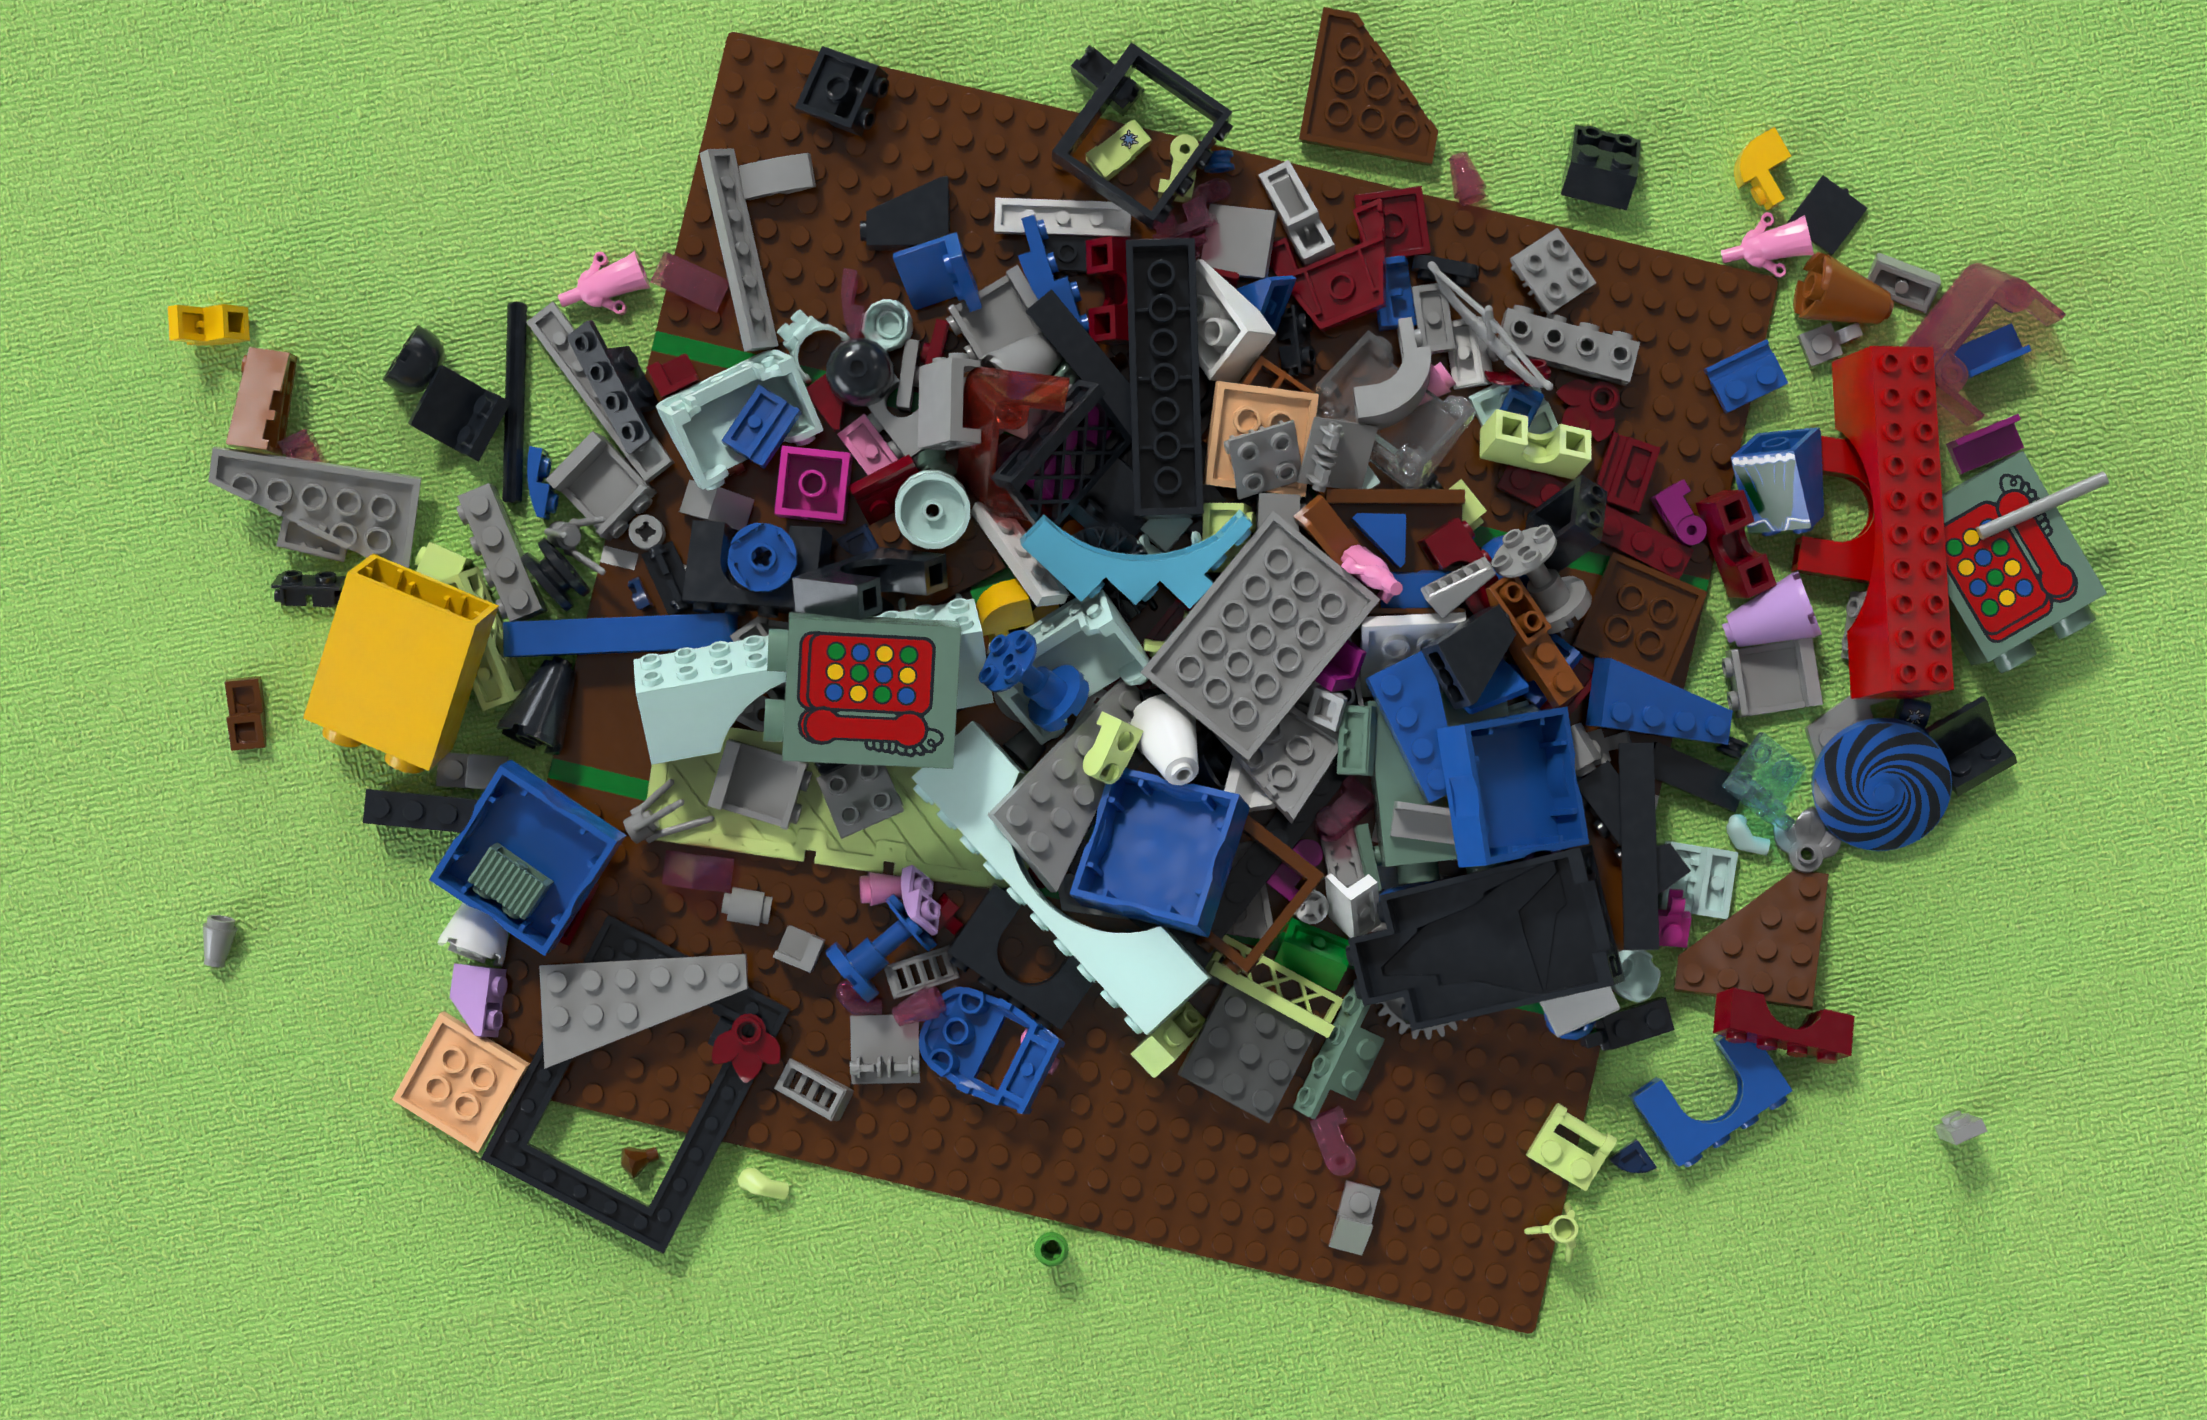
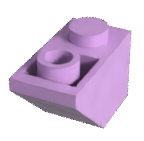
M454 963L450 999L475 1036L498 1037L499 1029L503 1023L501 1010L503 996L507 991L508 985L506 979L507 969Z

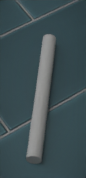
M2102 471L1976 527L1978 536L1981 540L1986 539L2109 484L2108 477Z

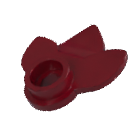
M1518 359L1521 362V364L1532 374V372L1526 367V365L1521 361V359ZM1529 359L1546 380L1551 377V370L1547 368L1545 360ZM1511 369L1502 372L1484 371L1486 379L1496 385L1508 386L1524 383L1526 386L1533 387Z
M1578 379L1570 381L1558 389L1556 395L1568 405L1563 414L1561 424L1590 430L1592 437L1597 442L1604 440L1612 433L1615 426L1614 411L1620 403L1619 391L1613 384L1598 382L1592 385L1585 380ZM1599 393L1607 395L1608 403L1606 405H1600L1597 402L1596 397Z
M755 1014L739 1016L734 1021L731 1030L717 1037L712 1049V1062L714 1064H722L732 1061L736 1073L745 1083L751 1081L759 1073L763 1062L779 1064L781 1048L777 1039L766 1032L763 1020ZM750 1024L755 1028L753 1037L744 1035L743 1027Z

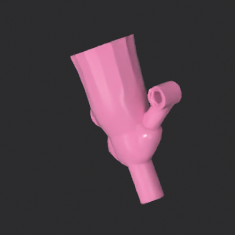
M1764 213L1755 229L1746 233L1740 246L1721 250L1723 263L1745 259L1748 264L1757 268L1763 267L1777 278L1784 277L1786 275L1785 265L1782 263L1775 264L1771 260L1814 255L1805 215L1797 220L1765 231L1766 227H1771L1774 224V217L1772 213ZM1770 217L1771 221L1767 223L1765 218ZM1782 268L1783 272L1777 273V269Z
M635 250L628 256L606 266L609 262L606 254L597 252L588 271L585 270L580 275L577 288L559 294L558 299L562 307L582 300L590 306L599 308L602 306L614 311L618 315H624L627 312L626 304L620 300L614 302L609 298L641 289H649L650 284ZM600 257H604L602 262H599ZM619 305H622L621 310H618Z
M1354 545L1344 551L1341 557L1343 562L1341 567L1366 586L1379 589L1380 592L1376 596L1386 604L1394 595H1399L1402 592V584L1395 579L1387 564L1366 547Z

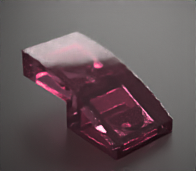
M668 252L663 253L650 283L679 297H684L712 312H717L729 286L728 280Z
M844 268L841 288L844 320L850 338H861L863 317L866 309L864 306L854 305L859 274L857 270Z

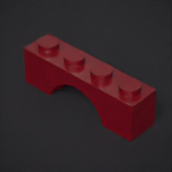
M1731 988L1716 994L1713 1034L1726 1036V1041L1731 1043H1746L1748 1041L1756 1043V1048L1777 1050L1779 1048L1787 1050L1786 1054L1792 1057H1807L1809 1055L1817 1057V1062L1837 1064L1839 1059L1852 1056L1855 1016L1823 1009L1807 1014L1798 1029H1792L1784 1026L1774 1018L1763 994Z

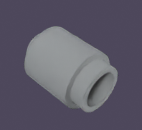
M733 887L732 893L724 894L721 913L728 914L727 921L759 926V923L768 924L773 897L764 896L765 892Z

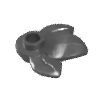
M1809 807L1804 810L1797 818L1795 824L1784 819H1776L1773 829L1775 843L1779 849L1788 854L1791 866L1798 872L1811 873L1816 871L1822 864L1823 859L1834 856L1840 848L1841 839L1836 837L1830 830H1826V826L1819 817L1815 807ZM1801 851H1809L1812 854V859H1803Z

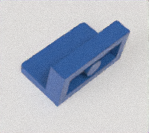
M2011 323L1947 351V354L1961 383L2032 351L2030 345L2022 347Z

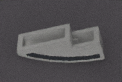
M1287 160L1258 174L1274 211L1278 213V219L1303 267L1336 254L1335 244L1321 222L1317 208L1290 161Z

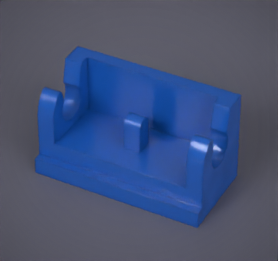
M1405 256L1386 258V307L1376 311L1379 331L1398 329V319L1412 317L1413 327L1417 325L1408 259Z

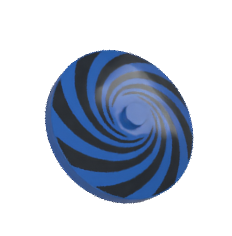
M1873 718L1852 724L1829 740L1815 762L1811 789L1819 817L1836 837L1857 848L1872 851H1888L1908 846L1920 840L1938 824L1950 801L1952 778L1949 764L1942 749L1923 729L1904 720Z

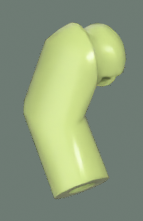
M755 1168L744 1169L738 1177L740 1188L755 1195L784 1200L789 1192L788 1183L771 1180Z

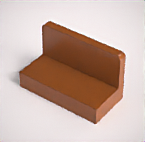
M1320 494L1293 516L1313 543L1340 566L1343 563L1341 557L1344 551L1351 546L1360 545Z

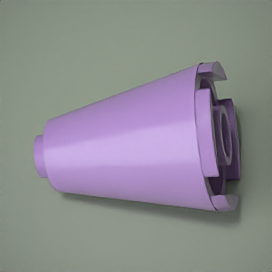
M1798 571L1791 573L1777 582L1776 586L1763 591L1726 615L1728 622L1722 624L1728 642L1732 643L1735 641L1737 647L1813 638L1822 635Z

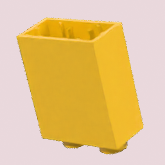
M376 554L370 555L347 572L303 719L322 726V735L336 745L358 747L363 743L386 753L385 762L396 770L412 774L421 773L424 769L430 771L454 747L499 605Z

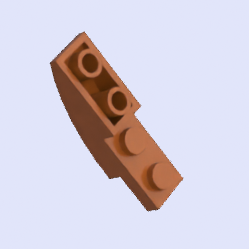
M1502 577L1486 589L1490 607L1500 604L1501 608L1509 615L1511 626L1516 633L1508 648L1515 663L1527 682L1533 680L1536 682L1552 708L1559 707L1584 687L1547 633L1552 628L1519 577Z

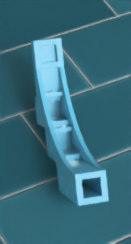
M1239 509L1216 534L1199 543L1166 553L1136 555L1111 552L1089 545L1063 531L1047 516L1043 515L1020 538V543L1027 552L1081 602L1087 596L1093 598L1105 585L1102 580L1106 577L1135 605L1141 599L1144 602L1149 600L1159 588L1156 584L1161 581L1190 609L1195 603L1197 604L1213 584L1212 578L1206 572L1209 569L1215 571L1222 565L1227 558L1225 553L1234 544L1239 546L1251 534L1249 528L1253 524L1250 518Z

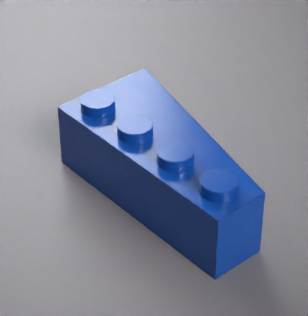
M1422 651L1365 678V682L1425 803H1431L1447 795L1436 728L1448 726L1438 680Z
M1595 657L1586 725L1728 745L1732 710L1612 658Z

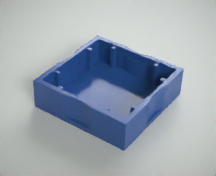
M1568 707L1538 710L1436 728L1459 868L1491 865L1524 858L1531 853L1551 852L1589 844L1582 795L1575 773V751Z
M509 760L499 766L476 803L467 826L453 840L429 880L469 907L488 914L504 930L546 956L558 945L626 835L513 760ZM497 842L554 881L534 913L525 920L521 918L514 919L508 916L501 909L503 906L501 903L492 898L485 899L473 890L474 884L468 881L489 847Z
M1125 768L1118 781L1111 785L1105 784L1097 809L1094 831L1084 848L1069 894L1084 907L1209 938L1250 807L1240 794L1197 784L1173 785L1157 775Z

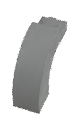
M1412 317L1398 319V340L1402 364L1397 373L1379 384L1353 387V404L1357 423L1378 426V430L1390 427L1411 414L1422 401L1430 380L1431 346L1422 347L1420 329L1414 330Z

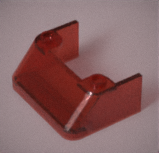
M987 367L974 368L967 374L963 393V428L981 429V443L959 448L957 480L963 484L966 491L992 514L1003 518L1029 521L1006 489L998 487L991 478L996 472L999 428L1015 430L1023 427L1028 421L1030 408L1064 412L1070 378ZM1042 504L1041 517L1045 515L1049 519L1051 518L1052 504Z

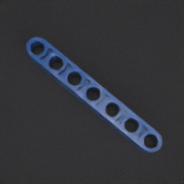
M726 613L503 622L504 657H538L677 651L686 647L696 649L710 646L712 643L719 641L733 642L730 635L738 630V616Z

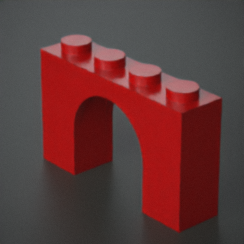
M1821 436L1823 475L1844 478L1858 486L1867 501L1868 517L1862 531L1850 541L1839 542L1806 536L1796 538L1791 572L1798 571L1800 574L1869 584L1875 549V517L1868 476L1860 455L1850 440Z

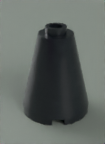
M556 656L552 660H544L499 720L496 727L497 730L503 729L502 734L526 747L535 749L536 746L540 747L543 745L546 746L544 753L559 755L564 744L576 672L571 669L572 663Z

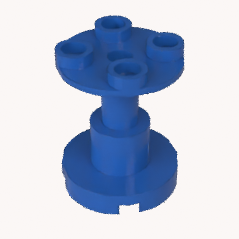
M753 523L739 530L731 541L728 567L735 580L750 591L772 592L783 587L792 578L797 567V548L793 539L782 528L772 524Z
M1017 630L1007 636L1000 634L991 641L989 646L991 652L978 677L979 681L990 691L1003 692L1018 682L1022 683L1023 693L1030 698L1028 704L1029 718L1047 732H1054L1068 725L1064 720L1071 713L1077 716L1081 712L1088 698L1089 683L1084 679L1083 676L1085 675L1074 666L1062 665L1054 668L1052 671L1045 666L1037 668L1032 666L1037 652L1035 638L1025 630Z
M894 893L886 899V902L899 920L872 942L867 937L849 953L837 942L826 950V955L844 979H848L853 985L852 988L867 1003L879 994L870 979L889 964L886 957L913 935L928 952L937 945L927 931L910 919L903 903Z

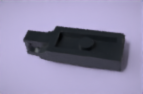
M1661 996L1622 1008L1596 1020L1595 1028L1589 1034L1579 1039L1581 1047L1585 1046L1589 1049L1600 1045L1603 1051L1614 1050L1673 1031L1674 1026L1666 997Z

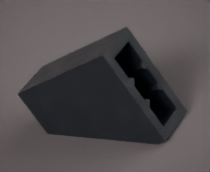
M941 176L866 211V221H860L861 241H866L868 250H905L949 235L948 176Z
M1500 604L1480 610L1421 649L1454 710L1471 706L1478 701L1516 636L1511 626V619L1501 608Z

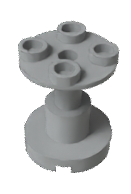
M1541 525L1523 531L1514 529L1505 534L1502 539L1504 544L1497 550L1491 564L1496 573L1503 577L1511 578L1524 574L1527 575L1529 578L1527 590L1552 627L1547 633L1553 634L1568 628L1566 622L1574 616L1577 620L1582 618L1592 602V596L1584 581L1574 576L1560 577L1555 569H1547L1544 564L1552 555L1557 544V539L1550 526Z

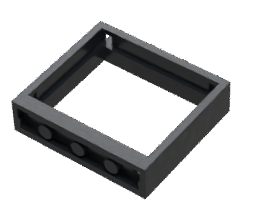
M1131 42L1052 150V161L1153 230L1158 222L1164 224L1175 208L1171 204L1178 194L1183 197L1188 192L1194 182L1191 176L1199 167L1203 170L1214 154L1211 148L1216 141L1219 140L1222 143L1233 128V125L1230 124L1232 111ZM1135 69L1214 122L1211 129L1152 210H1149L1072 157Z

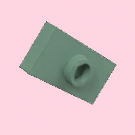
M1345 706L1339 727L1337 774L1373 776L1376 706Z
M1368 823L1353 826L1364 877L1368 874L1378 882V891H1382L1377 866H1382L1378 845H1372Z

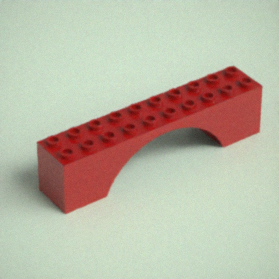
M1869 346L1831 362L1835 429L1842 432L1851 441L1860 455L1871 488L1875 517V549L1871 578L1860 612L1847 631L1851 699H1914L1954 690L1933 347Z

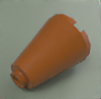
M1820 252L1812 255L1805 264L1803 270L1808 271L1804 282L1798 280L1793 299L1794 312L1799 314L1798 317L1806 320L1880 324L1884 319L1890 317L1894 307L1889 291L1830 255Z

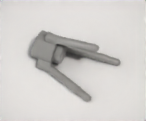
M605 516L584 519L572 518L569 522L555 521L549 528L545 529L544 533L547 535L548 541L554 547L562 548L565 555L572 556L600 575L606 573L604 568L575 549L581 540L579 528L604 523L606 521Z
M669 779L641 805L630 810L632 816L626 818L623 823L631 839L638 844L645 839L648 843H651L660 837L713 822L714 817L698 818L656 831L660 827L659 819L684 805V800L679 799L656 813H653L651 810L645 812L674 784V780Z

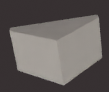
M689 480L679 512L705 521L726 522L733 529L739 531L747 526L755 500L721 487L713 490H706V488L702 490L695 481Z

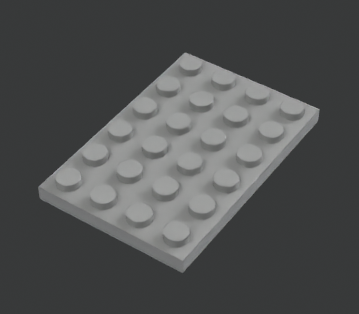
M1272 511L1140 673L1248 761L1380 601V598L1277 513Z

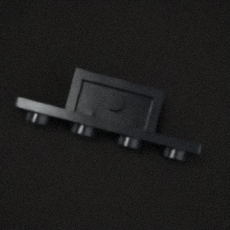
M585 321L567 336V340L628 454L635 453L654 437L642 413L655 409L659 401L630 346L607 348L594 321Z

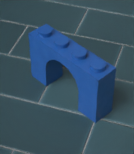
M1722 1035L1713 1038V1041L1732 1067L1737 1079V1094L1733 1104L1724 1114L1711 1120L1690 1118L1680 1108L1662 1079L1655 1077L1628 1095L1673 1164L1678 1167L1683 1164L1685 1167L1695 1164L1703 1157L1702 1151L1711 1145L1714 1148L1720 1147L1731 1139L1729 1133L1738 1127L1742 1129L1750 1127L1760 1119L1758 1117L1759 1113L1768 1107L1770 1110H1774L1788 1100L1786 1095L1793 1090L1767 1051L1756 1048V1043L1748 1041L1746 1043H1731L1726 1041V1036Z

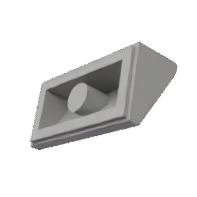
M1881 253L1876 254L1867 279L1889 291L1891 300L1926 314L1941 285L1939 275Z

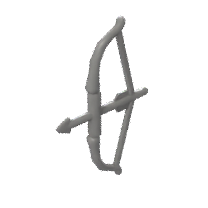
M1430 261L1428 268L1434 274L1442 293L1459 313L1466 325L1487 344L1486 352L1490 360L1495 362L1500 358L1508 368L1533 387H1544L1546 390H1552L1553 384L1542 376L1495 320L1492 306L1487 305L1484 309L1443 274L1434 261ZM1453 291L1482 315L1483 322L1457 298ZM1495 334H1500V336L1511 347V349L1516 353V355L1521 359V361L1526 365V367L1532 372V374L1521 364V362L1518 360L1516 356L1512 355V352L1508 349V347H1506L1505 344H1503V342L1500 341V339L1497 338Z

